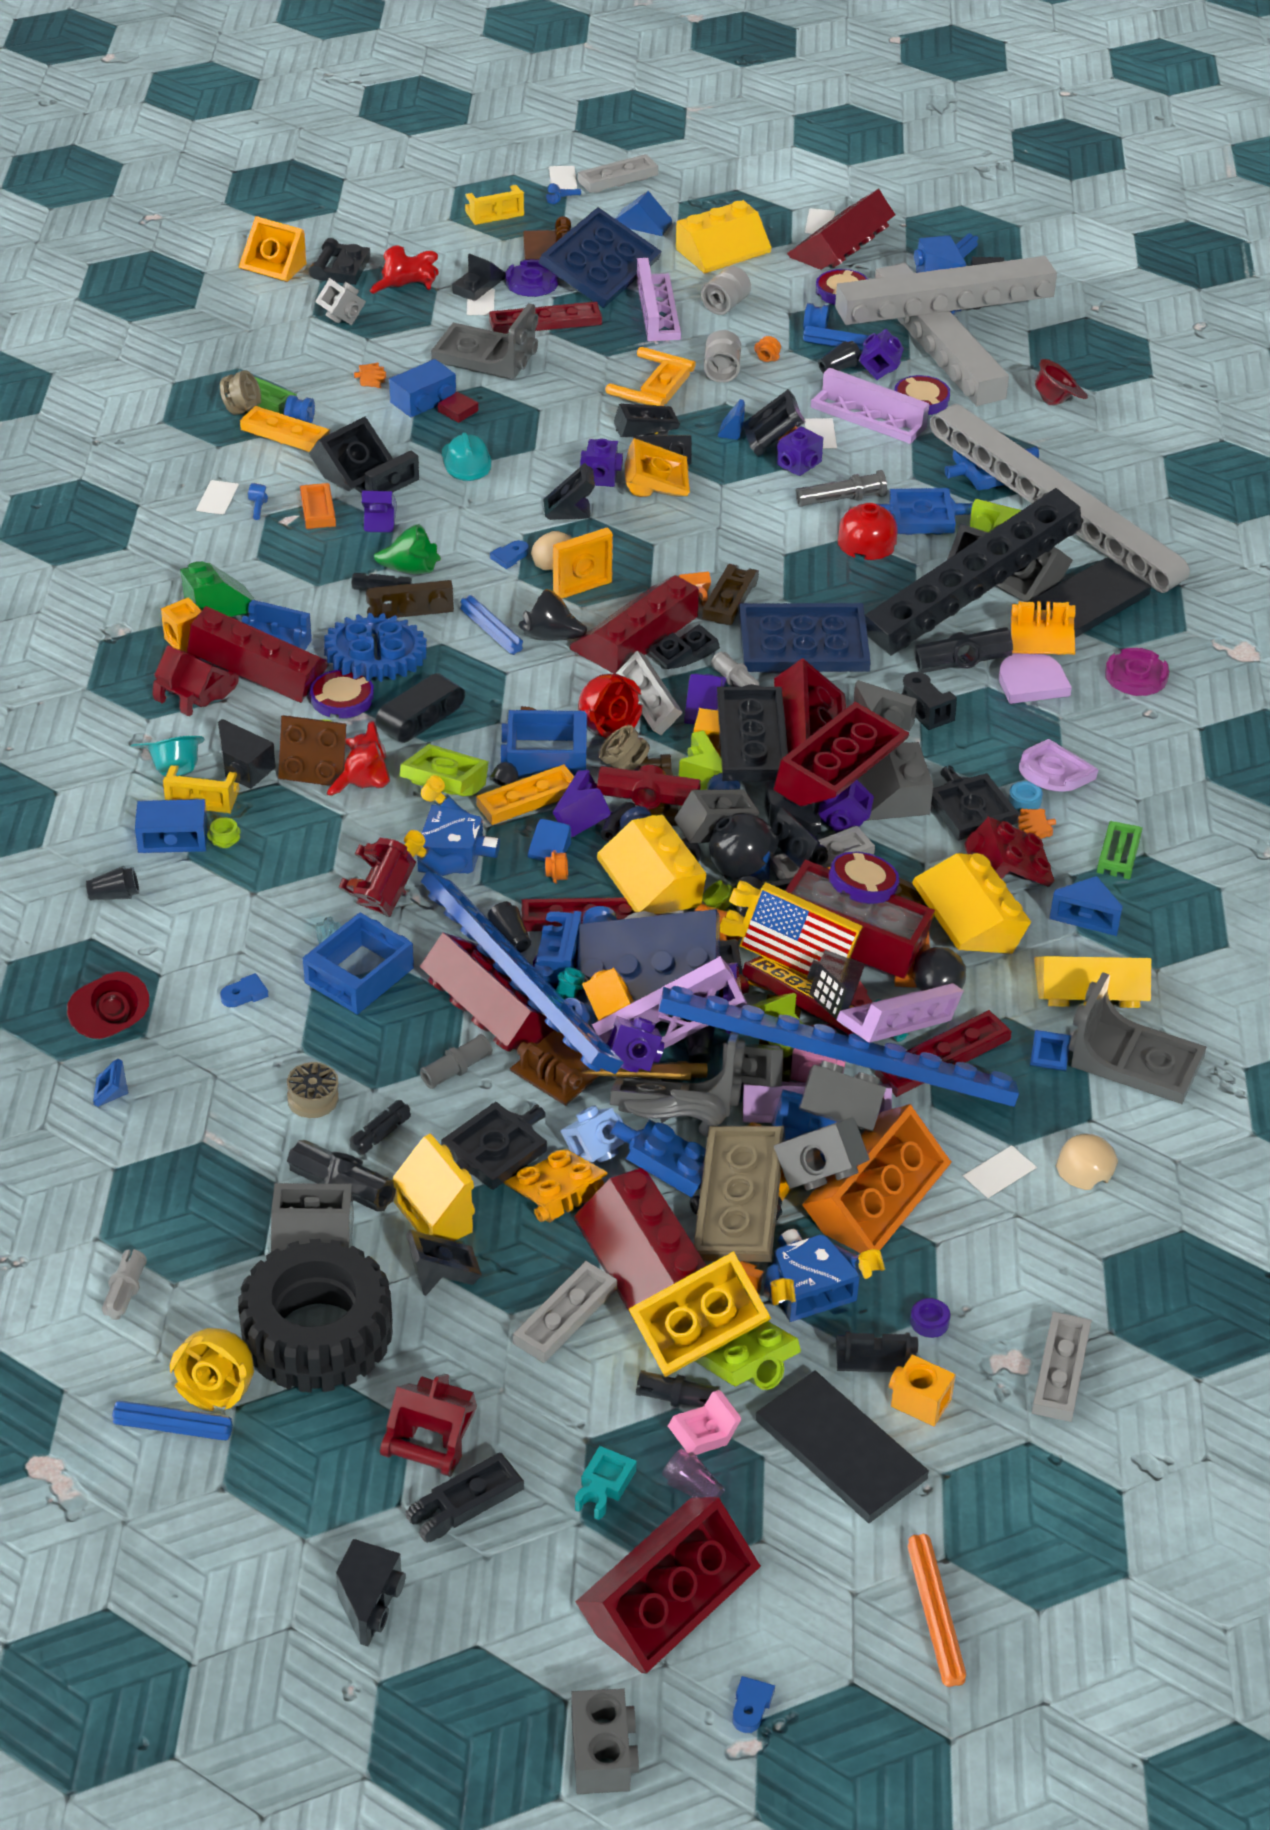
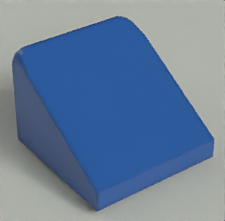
M740 399L723 419L718 437L735 440L740 438L745 418L744 400Z
M540 819L529 848L528 858L545 861L546 857H551L553 850H556L557 853H566L571 845V827L568 824Z
M1035 1030L1030 1066L1066 1071L1071 1035Z

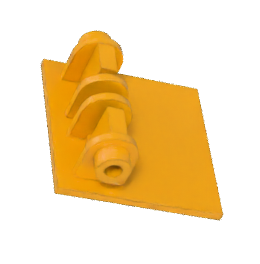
M1018 601V604H1012V653L1075 655V605H1069V602H1053V610H1050V602H1047L1046 610H1041V601H1037V610H1034V602Z
M568 1149L551 1153L547 1159L534 1166L521 1169L517 1175L506 1180L505 1185L538 1204V1207L534 1209V1213L540 1222L545 1220L552 1222L554 1219L565 1214L564 1210L570 1212L573 1210V1205L579 1207L582 1203L589 1201L604 1185L602 1178L607 1175V1172Z

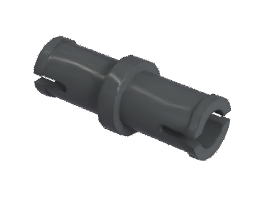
M479 1034L476 1038L458 1048L451 1047L445 1051V1056L426 1067L420 1068L422 1080L428 1088L433 1089L456 1074L458 1076L463 1075L468 1071L469 1066L486 1056L492 1055L493 1049L489 1040L483 1034Z

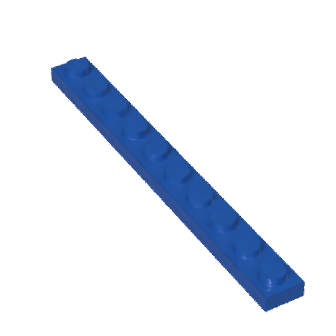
M428 870L421 880V883L430 891L428 897L446 908L444 914L448 918L462 925L460 931L478 943L476 948L482 954L495 961L493 967L512 979L510 985L515 990L529 997L527 1003L533 1009L545 1014L547 1017L545 1023L565 1036L562 1039L563 1042L571 1049L583 1055L581 1061L587 1067L596 1072L604 1069L616 1074L624 1062L451 880Z
M673 986L672 989L663 987L659 1000L658 1012L1001 1104L1015 1107L1019 1095L1016 1081H1013L1012 1077L1002 1072L993 1071L991 1074L977 1071L976 1067L968 1063L956 1062V1065L942 1062L940 1057L931 1053L912 1054L906 1052L904 1047L897 1044L886 1043L885 1046L869 1043L857 1034L845 1036L835 1033L833 1028L826 1025L815 1024L814 1027L800 1024L797 1018L789 1015L774 1017L764 1014L762 1009L755 1006L744 1005L743 1008L729 1005L726 999L718 996L699 997L693 995L691 990L684 987Z

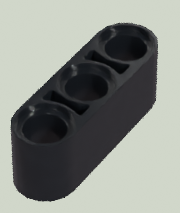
M440 673L432 674L382 706L376 716V726L399 742L406 743L459 709L465 699V690Z

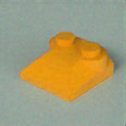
M635 438L632 440L625 461V478L629 491L637 497H648L653 492L670 496H688L690 487L687 457Z

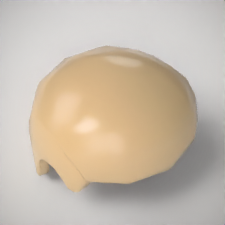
M552 531L540 537L533 545L531 551L535 566L542 570H553V544L572 539V537L560 531Z
M1086 1133L1076 1135L1065 1143L1060 1151L1056 1168L1060 1177L1070 1185L1083 1190H1091L1095 1184L1102 1180L1105 1183L1109 1182L1115 1172L1118 1159L1114 1148L1104 1138Z

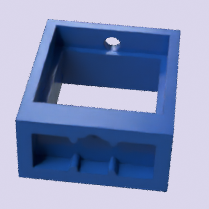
M509 710L508 723H502V743H507V745H501V763H512L517 768L518 778H527L563 764L573 776H575L577 771L586 770L587 713L585 711ZM517 740L573 741V750H517Z
M361 912L303 957L304 982L357 1015L414 968L413 943L405 936L398 935L383 926L379 921L373 920ZM361 946H364L386 960L364 978L360 979L338 965Z

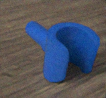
M551 183L547 187L548 192L555 194H547L546 199L548 203L556 204L561 200V197L581 195V189H560L557 184Z
M251 483L248 490V499L255 501L253 519L259 520L262 505L268 501V496L265 493L266 486Z

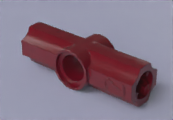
M655 765L642 766L638 771L601 766L597 789H600L604 796L632 799L637 806L653 809L660 803L683 806L692 790H701V780L666 775L663 769Z

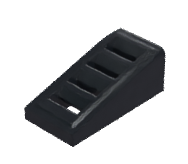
M621 403L614 418V424L620 437H633L679 429L680 426L671 406Z

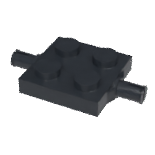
M948 765V768L947 766L942 768L940 774L947 783L933 788L931 805L958 841L968 838L988 816L1000 822L1006 821L1011 825L1018 823L1019 813L988 773L974 777H960L951 765Z
M495 1101L441 1139V1145L444 1144L449 1148L453 1159L460 1169H466L469 1174L477 1177L490 1189L494 1190L547 1151V1140L535 1132L532 1127L535 1123L545 1118L546 1114L542 1107L539 1108V1105L536 1104L523 1115H518L508 1111Z

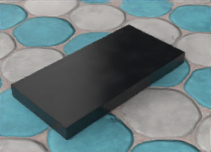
M1104 558L1029 602H1034V610H1037V601H1041V610H1046L1047 602H1050V610H1053V602H1069V605H1075L1074 632L1076 638L1150 595L1151 585L1110 559Z
M717 687L722 781H776L781 759L788 754L782 687Z
M816 1370L756 1412V1421L867 1523H871L928 1479L929 1470Z

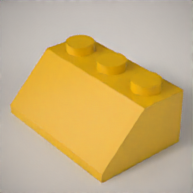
M744 200L735 201L720 208H712L710 211L690 215L685 219L676 221V250L704 274L771 252V245L759 213Z
M652 815L632 820L597 853L598 861L635 913L647 911L654 914H664L696 908L702 904L707 873L663 815Z
M956 853L916 876L912 881V884L927 906L935 910L934 916L958 950L1013 954L1031 924L1030 919L1023 911L1022 905L1015 900L1006 887V883L998 876L991 866L989 859L984 855L978 853Z
M1034 957L1038 998L1048 999V1006L1070 1007V1000H1084L1085 1006L1087 1003L1085 1002V996L1091 981L1097 983L1102 972L1110 974L1108 996L1110 1000H1119V1008H1141V1001H1151V958Z
M734 1251L629 1308L633 1319L665 1377L771 1319Z

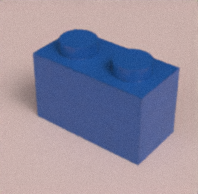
M433 359L389 378L390 403L410 418L438 406L439 402L456 393V374L436 359Z
M205 799L137 801L135 834L138 853L206 851L208 820Z

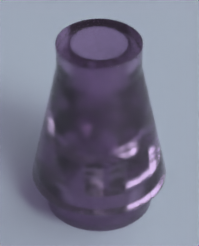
M683 1449L678 1450L662 1472V1476L668 1480L667 1485L692 1497L720 1498L725 1491V1487L716 1480L693 1452L687 1453Z

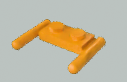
M639 347L637 350L639 358L661 363L641 386V390L637 391L609 383L605 391L608 395L640 404L664 406L690 376V372L694 371L696 362L653 349Z

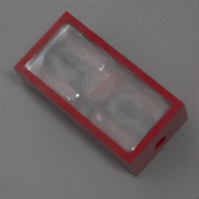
M805 860L785 891L863 926L850 958L905 979L926 942L935 910L898 895H890L888 901L876 904L853 901L849 898V893L842 891L841 894L834 889L829 882L830 869Z

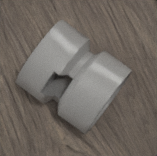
M736 266L725 268L703 286L701 298L704 305L714 314H726L749 295L751 291L750 279L741 268Z
M719 330L709 335L706 340L704 371L713 381L723 383L732 381L740 372L741 341L735 333L728 330Z

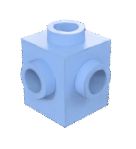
M596 1105L586 1108L576 1114L578 1119L576 1122L560 1130L570 1151L589 1162L598 1160L600 1163L616 1156L619 1153L617 1147L626 1143L610 1134L618 1120L623 1123L621 1117L614 1112L613 1108L598 1110Z

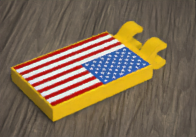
M739 881L737 888L733 889L729 901L736 906L748 907L745 917L736 911L729 910L726 918H722L720 932L728 936L743 937L740 947L807 977L813 960L820 961L825 950L850 958L863 926L765 882L761 890L747 882Z

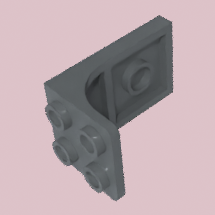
M531 303L526 305L510 327L508 334L453 322L431 350V360L436 359L445 365H454L471 371L493 374L497 377L515 379L521 369H525L527 361L532 355L536 354L538 349V339L535 338L538 315L535 314V305Z
M1102 972L1097 983L1091 981L1085 996V1002L1087 1003L1085 1006L1080 1004L1074 1016L1073 1025L1078 1026V1029L1074 1031L1069 1044V1051L1074 1052L1071 1067L1183 1104L1205 1057L1207 1047L1137 1024L1122 1016L1114 1008L1108 996L1110 974Z
M731 1031L725 1067L718 1075L705 1082L685 1083L617 1077L611 1089L610 1105L618 1106V1110L621 1112L631 1113L624 1106V1102L627 1100H654L672 1097L670 1092L672 1089L699 1091L718 1096L724 1102L726 1116L729 1117L731 1107L738 1106L741 1096L742 1077L735 1076L736 1069H742L745 1041L738 1040L739 1033Z

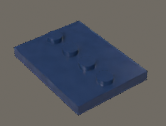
M597 207L541 255L538 263L592 301L597 302L599 306L605 308L637 279V258H648L651 267L659 260L662 251Z
M739 603L743 664L747 667L748 672H784L802 658L819 672H870L871 660L863 603Z
M716 909L579 924L578 970L585 975L584 982L589 981L599 971L615 968L624 979L634 1002L720 957V915ZM579 990L577 999L584 1004L591 1005L585 990ZM720 990L716 991L715 996L720 997Z

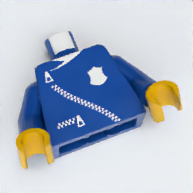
M432 775L421 789V796L429 802L435 800L437 804L431 805L422 833L417 830H410L404 837V845L407 846V851L410 852L412 857L417 855L418 872L426 873L429 870L440 876L453 873L469 874L474 871L478 856L497 858L500 839L483 836V819L462 809L448 794L444 796L442 794L445 788L444 781L439 776Z
M797 1230L785 1231L778 1239L780 1248L774 1252V1262L767 1268L763 1292L766 1298L772 1300V1305H779L782 1302L789 1322L857 1301L860 1275H863L864 1279H868L872 1276V1271L885 1270L881 1251L871 1249L857 1256L837 1245H833L824 1235L803 1240Z

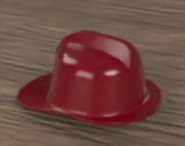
M1040 360L1041 370L1035 380V387L1046 404L1052 406L1061 404L1072 395L1088 399L1086 392L1076 383L1066 369L1051 360Z
M116 971L106 974L74 992L67 1004V1016L70 1024L79 1034L92 1039L107 1038L134 1025L144 1017L149 1007V993L146 985L137 976L128 972Z

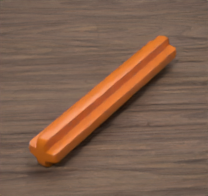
M924 1533L912 1535L908 1539L907 1547L942 1682L946 1687L961 1686L965 1683L966 1670L931 1538Z

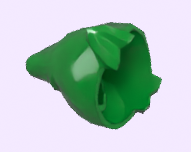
M420 524L409 527L390 546L374 554V559L378 564L409 575L429 574L434 570L436 562L441 560L440 555L437 553V544L430 543L425 529Z

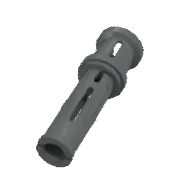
M877 470L876 474L865 476L854 474L849 480L796 488V499L799 507L845 498H853V500L859 501L865 496L879 494L882 497L887 495V481L883 470Z

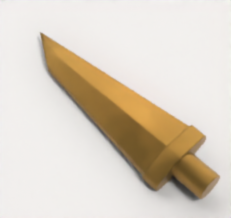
M677 1061L653 1063L650 1072L639 1069V1072L635 1073L620 1067L616 1074L604 1069H600L599 1072L590 1069L582 1073L599 1076L691 1080V1078H707L708 1070L707 1063Z

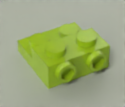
M428 744L401 764L400 777L410 779L413 784L425 786L426 781L432 775H437L445 783V788L442 792L450 795L473 796L486 786L489 761Z

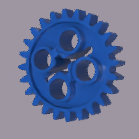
M368 613L367 618L357 614L356 620L346 617L344 618V624L335 622V628L328 629V634L324 636V656H327V663H333L334 670L342 668V675L352 672L353 679H357L362 675L365 676L366 681H370L372 677H377L382 682L385 676L395 680L396 674L407 677V670L416 672L417 666L423 665V659H426L427 639L423 637V631H417V625L408 626L407 619L398 622L397 616L386 619L384 613L378 618H374L372 613ZM372 634L376 635L377 656L379 657V660L375 659L374 639L372 637Z

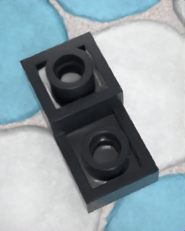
M698 624L681 637L672 632L650 647L648 651L667 669H675L709 656L720 649L717 638Z

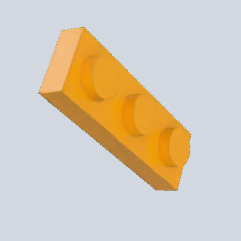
M258 406L253 407L240 420V427L243 431L277 441L281 444L290 445L306 452H310L319 439L330 434V429Z
M563 764L477 795L476 806L491 825L560 801L574 776Z

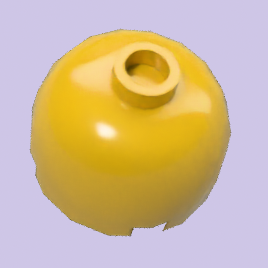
M206 1328L190 1335L173 1353L169 1365L170 1374L174 1370L178 1381L175 1384L178 1393L190 1404L206 1411H213L214 1406L226 1407L224 1410L232 1408L248 1390L254 1374L252 1353L247 1344L237 1334L222 1328Z

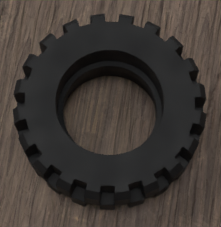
M309 1239L310 1243L299 1244V1241L287 1244V1249L280 1251L277 1248L266 1255L267 1261L263 1262L260 1260L250 1270L251 1275L244 1279L241 1286V1295L238 1297L242 1340L247 1344L252 1353L253 1366L258 1368L259 1373L266 1379L272 1381L276 1378L277 1385L287 1389L295 1386L299 1388L300 1392L312 1393V1389L323 1388V1392L334 1391V1386L343 1384L346 1387L355 1383L357 1376L360 1374L365 1377L375 1369V1362L379 1363L386 1355L387 1346L391 1343L393 1335L389 1281L386 1274L380 1270V1265L372 1257L367 1256L365 1258L364 1251L352 1245L350 1248H346L343 1242L331 1240L330 1243H322L321 1239ZM311 1304H330L347 1311L339 1320L317 1327L300 1326L285 1319L293 1311Z

